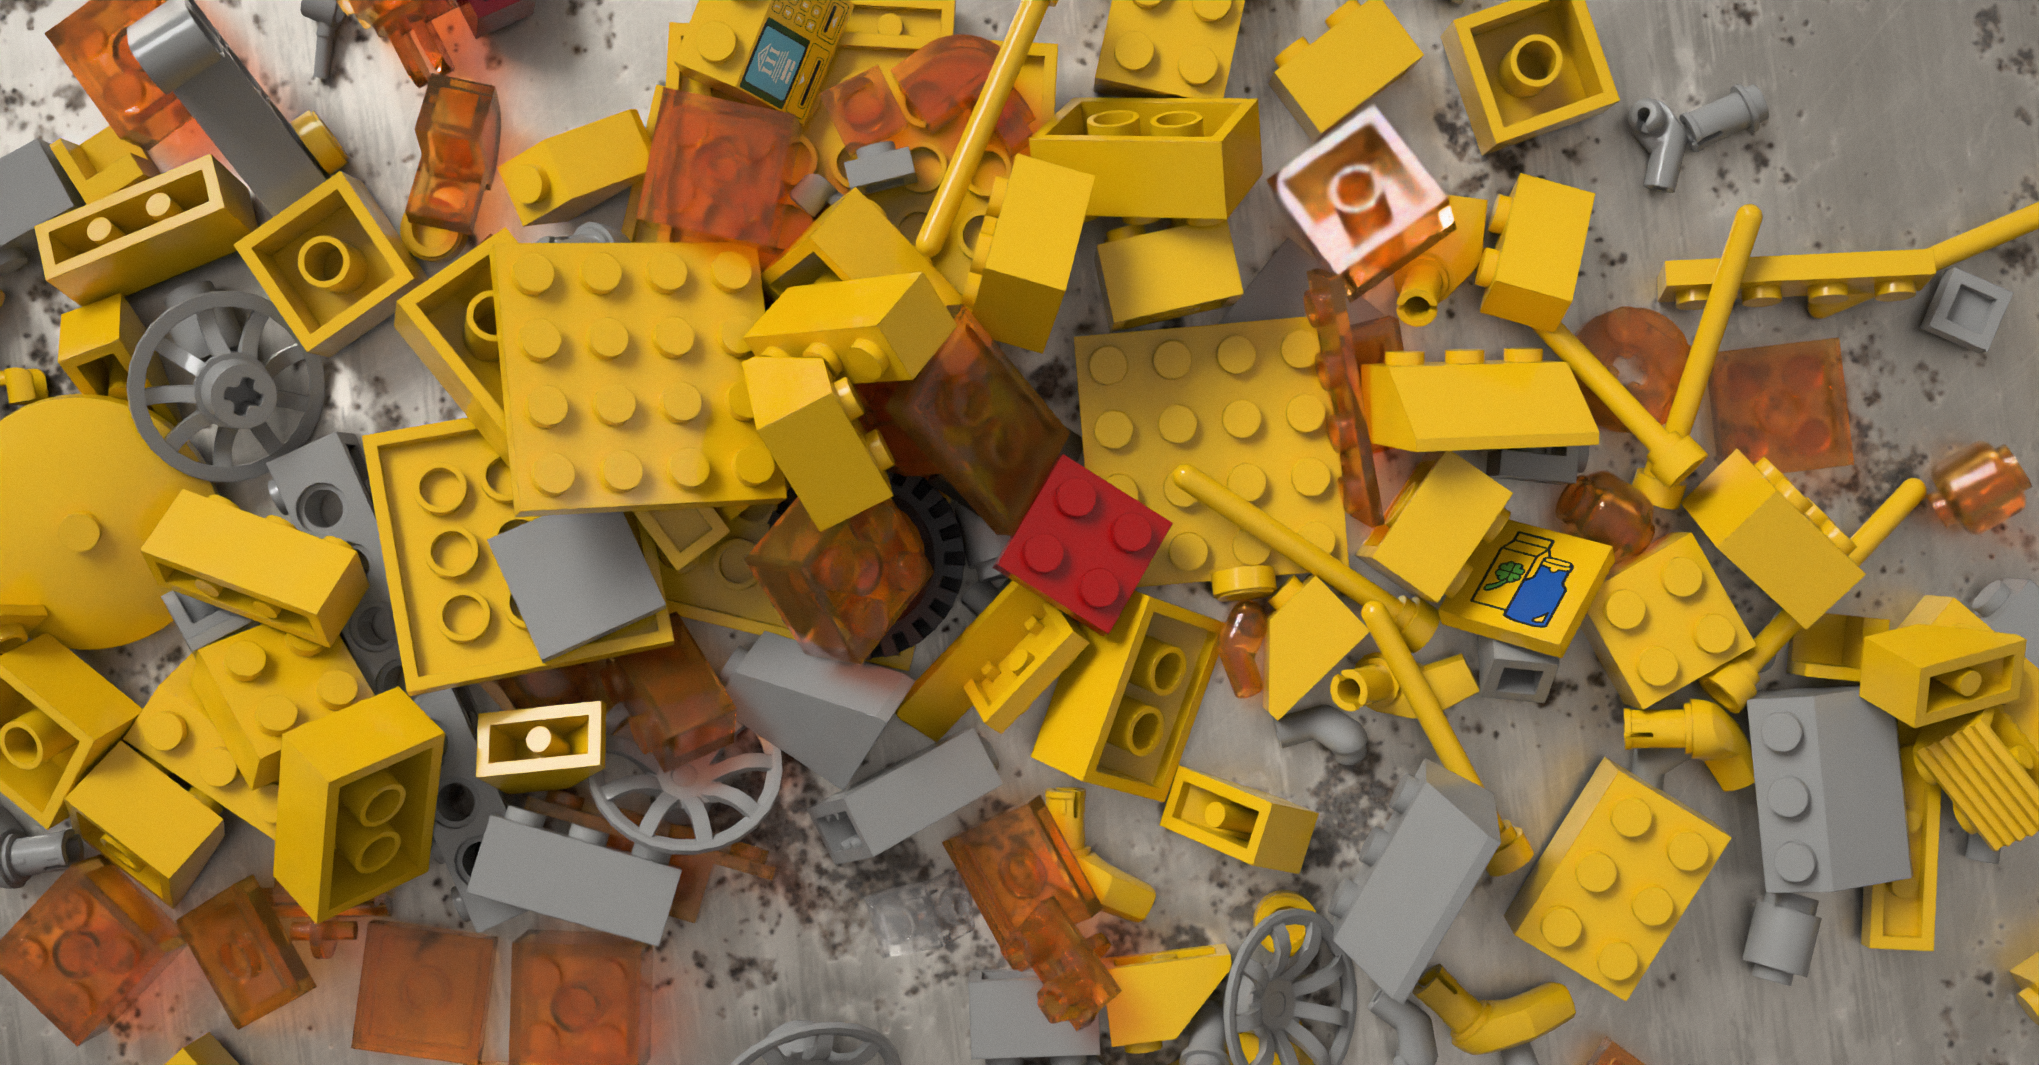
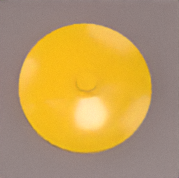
M95 394L59 395L33 402L8 414L0 420V604L44 605L49 616L27 634L28 638L34 639L47 632L69 649L97 650L118 647L146 638L163 629L174 620L161 596L172 590L157 585L140 549L182 489L208 498L210 495H219L216 483L188 476L169 466L157 456L138 433L129 411L127 400ZM148 409L153 425L164 439L175 426L162 416ZM189 439L179 449L178 453L193 461L206 464L200 452Z

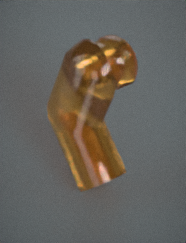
M1242 600L1234 605L1216 641L1217 651L1236 698L1252 697L1260 693L1264 688L1255 657L1267 632L1268 617L1262 606L1252 600Z

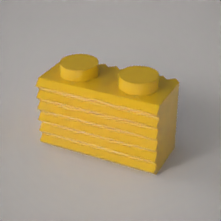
M2002 704L1920 727L1912 751L1917 771L1928 784H1939L1953 801V811L1956 819L1967 833L1972 835L1978 833L1990 849L1997 852L2002 846L2009 847L2014 841L2020 842L2026 836L2032 837L2039 831V753H2037L2034 744L2029 743L2026 734L2021 733L2018 724L2013 723L2010 714L2005 713Z

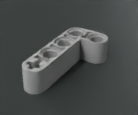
M168 0L127 27L129 48L147 75L163 93L168 95L173 92L273 217L331 178L194 0Z

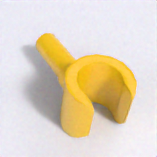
M12 367L0 370V387H7L9 405H28L49 398L46 376L41 369Z

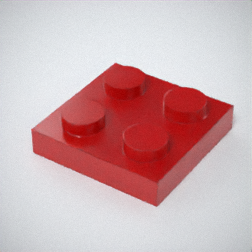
M1062 454L1055 461L992 568L1096 633L1105 636L1110 633L1173 523Z

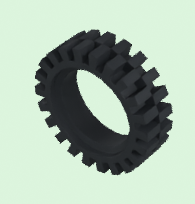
M897 463L886 470L894 496L885 501L895 505L907 514L917 527L924 544L925 566L922 580L914 595L901 608L886 616L872 619L849 617L829 607L814 591L806 573L805 550L808 537L815 523L792 487L786 492L787 498L781 502L776 511L772 512L767 523L770 527L767 537L763 538L761 552H764L765 566H761L763 581L767 580L771 594H768L773 608H778L784 617L782 621L791 631L795 630L803 637L802 641L813 648L819 647L828 651L829 655L839 658L845 655L856 658V660H871L877 657L886 658L893 656L910 647L912 648L923 641L940 625L953 607L960 592L965 565V550L961 528L953 513V509L946 498L935 487L927 483L928 480Z

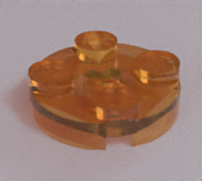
M1631 306L1616 308L1585 322L1574 335L1616 379L1620 373L1613 366L1617 357L1627 360L1634 355L1641 361L1639 370L1643 373L1641 382L1631 381L1625 385V388L1661 425L1666 424L1691 350V346L1687 343L1682 331L1674 322L1654 310ZM1573 372L1597 428L1608 433H1632Z

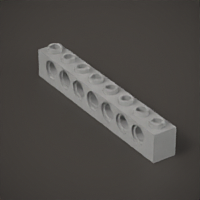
M336 431L267 462L266 464L273 477L272 480L268 481V489L278 510L283 515L289 514L294 526L299 531L321 539L325 536L337 537L350 544L355 550L361 551L367 557L369 562L367 580L370 586L342 629V633L353 659L376 696L398 687L397 679L402 670V662L396 628L393 637L388 642L378 639L372 630V618L378 609L384 608L392 616L393 611L366 458L355 434ZM330 492L337 494L343 505L342 516L333 526L328 525L320 513L321 502ZM468 685L419 694L413 701L445 732L448 738V749L441 762L431 854L439 864L446 863L456 885L451 888L455 908L465 922L472 921L478 934L529 910L466 893L476 861L475 848L478 842H482L490 815L496 813L505 816L508 805L523 808L517 794H507L476 778L478 713L480 711ZM454 783L463 784L471 790L475 805L470 815L460 814L451 806L449 792Z

